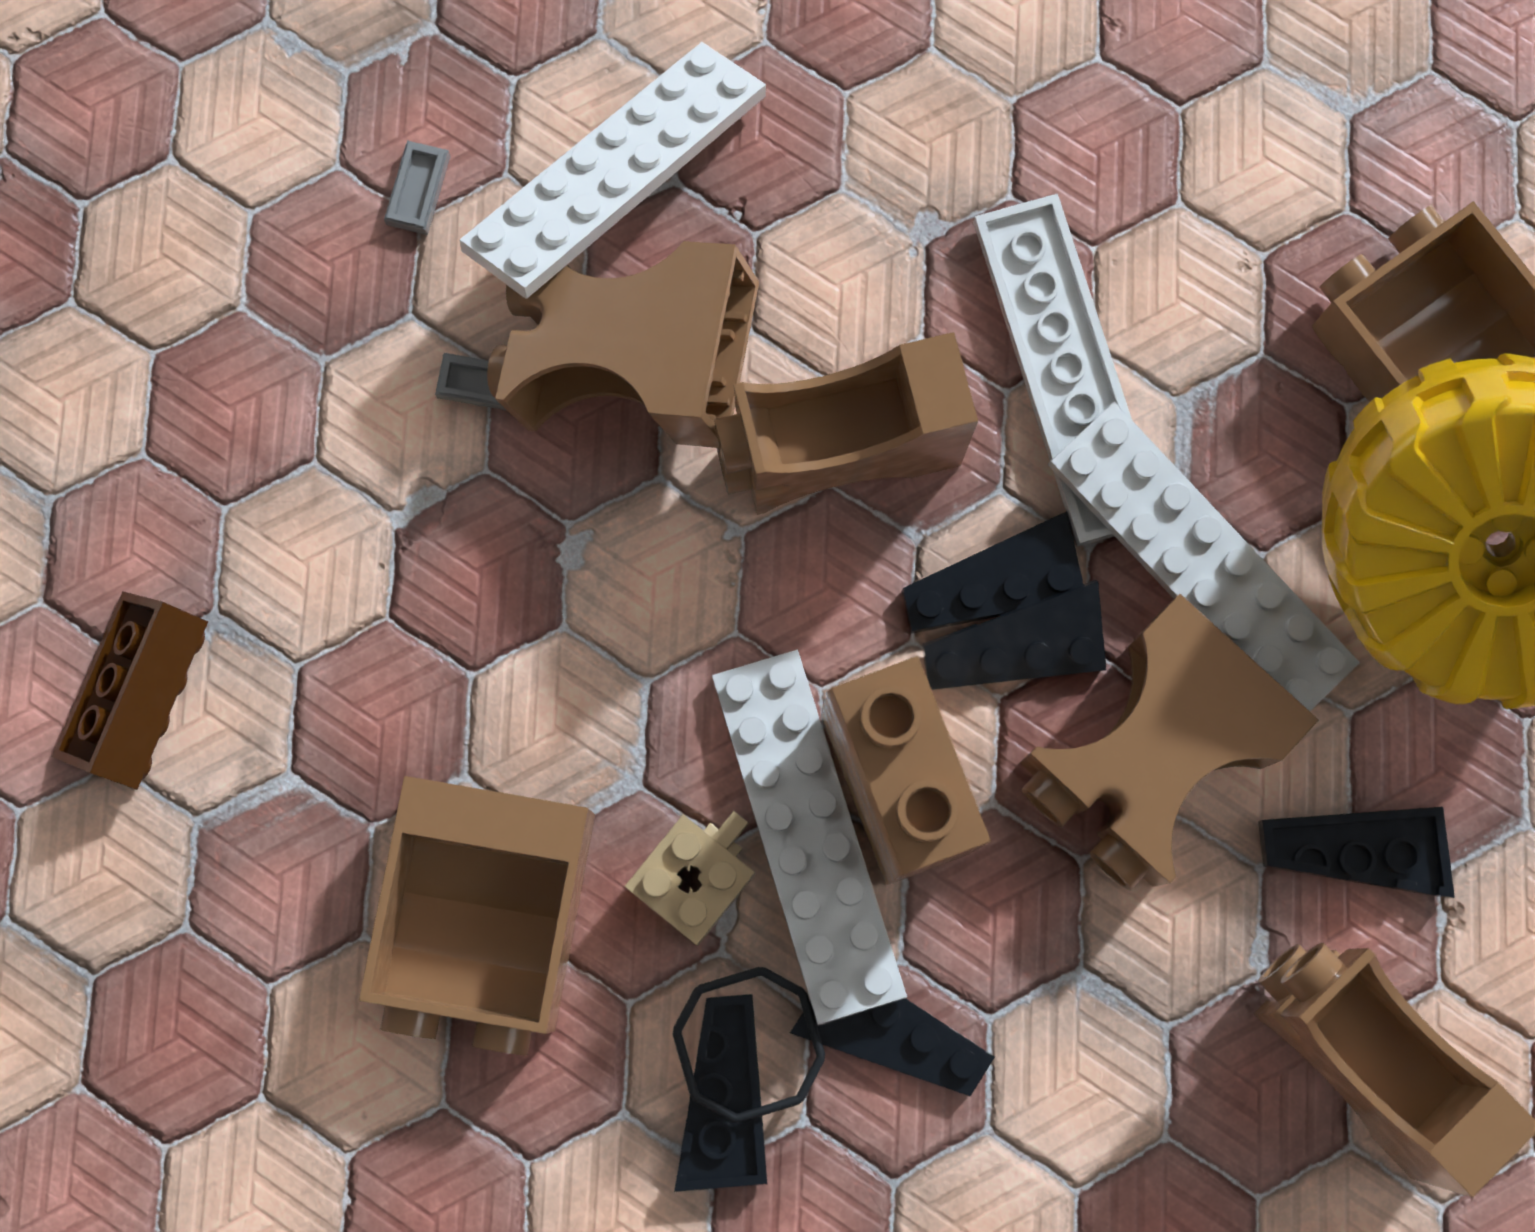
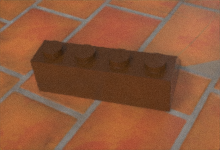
M122 591L51 757L88 773L138 790L141 780L148 775L151 769L152 754L157 742L168 729L170 723L169 714L176 697L182 693L186 686L187 671L193 657L203 646L205 640L204 631L209 621L165 602Z

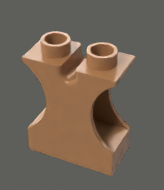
M683 241L674 252L657 265L626 277H590L572 270L567 264L527 299L506 285V300L511 314L514 316L531 317L538 326L529 331L512 330L507 345H497L493 349L487 370L489 390L493 397L530 431H537L553 414L572 403L591 397L617 396L634 400L646 406L648 413L675 444L720 448L714 419L734 414V384L740 383L759 281L735 244Z
M954 332L901 344L870 361L816 378L778 384L736 383L734 384V400L737 414L714 419L720 447L717 448L727 493L730 495L751 490L757 515L767 513L784 503L805 495L840 485L880 478H914L960 467L978 423Z
M1181 594L1173 599L1127 647L1132 668L1131 690L1124 712L1113 729L1099 741L1082 747L1071 749L1036 747L1020 761V764L1033 775L1021 789L1023 794L1044 816L1056 825L1063 827L1074 814H1079L1089 809L1095 801H1101L1106 804L1110 812L1109 820L1097 833L1101 840L1089 854L1108 876L1129 891L1142 878L1152 887L1169 884L1176 877L1172 858L1174 823L1184 799L1203 777L1214 770L1222 768L1250 767L1263 769L1280 762L1319 721L1318 718Z
M1323 942L1307 952L1300 944H1296L1280 955L1260 976L1258 982L1271 997L1253 1014L1287 1041L1323 1075L1356 1112L1368 1129L1371 1137L1411 1179L1473 1198L1535 1135V1119L1497 1080L1460 1054L1412 1008L1389 980L1380 966L1376 955L1369 948L1347 949L1340 955L1337 950H1330Z

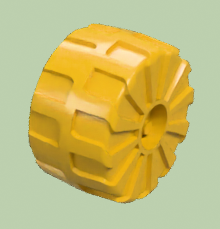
M1505 353L1501 354L1498 359H1475L1455 363L1449 358L1420 368L1417 376L1402 383L1382 399L1375 397L1353 420L1354 429L1346 440L1337 461H1333L1328 465L1323 484L1322 548L1325 565L1338 603L1360 642L1380 665L1390 670L1406 672L1412 676L1420 692L1448 703L1464 705L1476 699L1500 700L1505 709L1535 706V358ZM1497 531L1509 533L1508 537L1500 544L1491 545L1486 543L1487 538Z

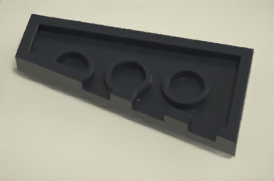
M1067 511L904 587L902 595L911 634L999 617L1001 614L1027 607L1052 595L1062 594L1080 587L1083 584V579Z
M1090 581L1080 585L1078 588L1062 594L1052 595L1027 607L1001 614L1000 617L978 625L974 624L923 643L925 675L931 690L1106 670L1098 581Z
M1443 806L1258 821L1263 867L1448 899L1455 898Z
M753 994L706 998L694 1071L699 1093L736 1114L761 1106ZM690 1096L674 1192L768 1184L762 1116L741 1123H734L698 1104Z
M906 998L825 1024H817L822 1044L970 1097L995 1056ZM802 1012L789 1033L812 1041L804 1013Z

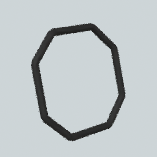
M756 967L698 985L690 995L673 1027L674 1042L691 1098L698 1104L734 1123H741L799 1105L805 1100L825 1061V1051L808 994L802 987L765 967ZM763 976L799 996L816 1058L796 1096L736 1114L699 1093L682 1036V1030L702 993Z

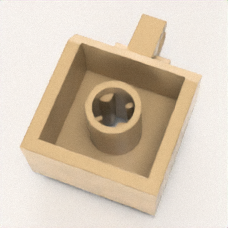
M733 811L719 829L710 823L703 831L683 814L624 887L695 945L699 946L755 875L752 869L737 858V855L743 848L735 843V840L749 822ZM692 868H695L701 872L698 879L702 886L697 892L689 888V893H685L680 889L683 881L679 876L684 870L687 869L689 873H692Z

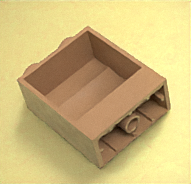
M1474 201L1446 221L1443 220L1432 205L1426 207L1400 226L1388 238L1399 253L1393 259L1375 270L1367 258L1361 254L1337 270L1319 287L1331 304L1312 325V328L1327 350L1345 368L1349 377L1369 402L1375 397L1382 399L1402 383L1417 376L1420 368L1449 358L1454 363L1475 359H1498L1503 353L1535 358V276Z
M918 656L832 687L826 692L827 698L824 700L825 705L822 708L821 718L886 886L969 855L991 842Z
M404 776L359 1001L385 1005L380 1030L412 1037L436 1039L440 1015L477 1022L472 1046L516 1055H528L532 1032L543 1034L555 1032L595 814L589 808Z

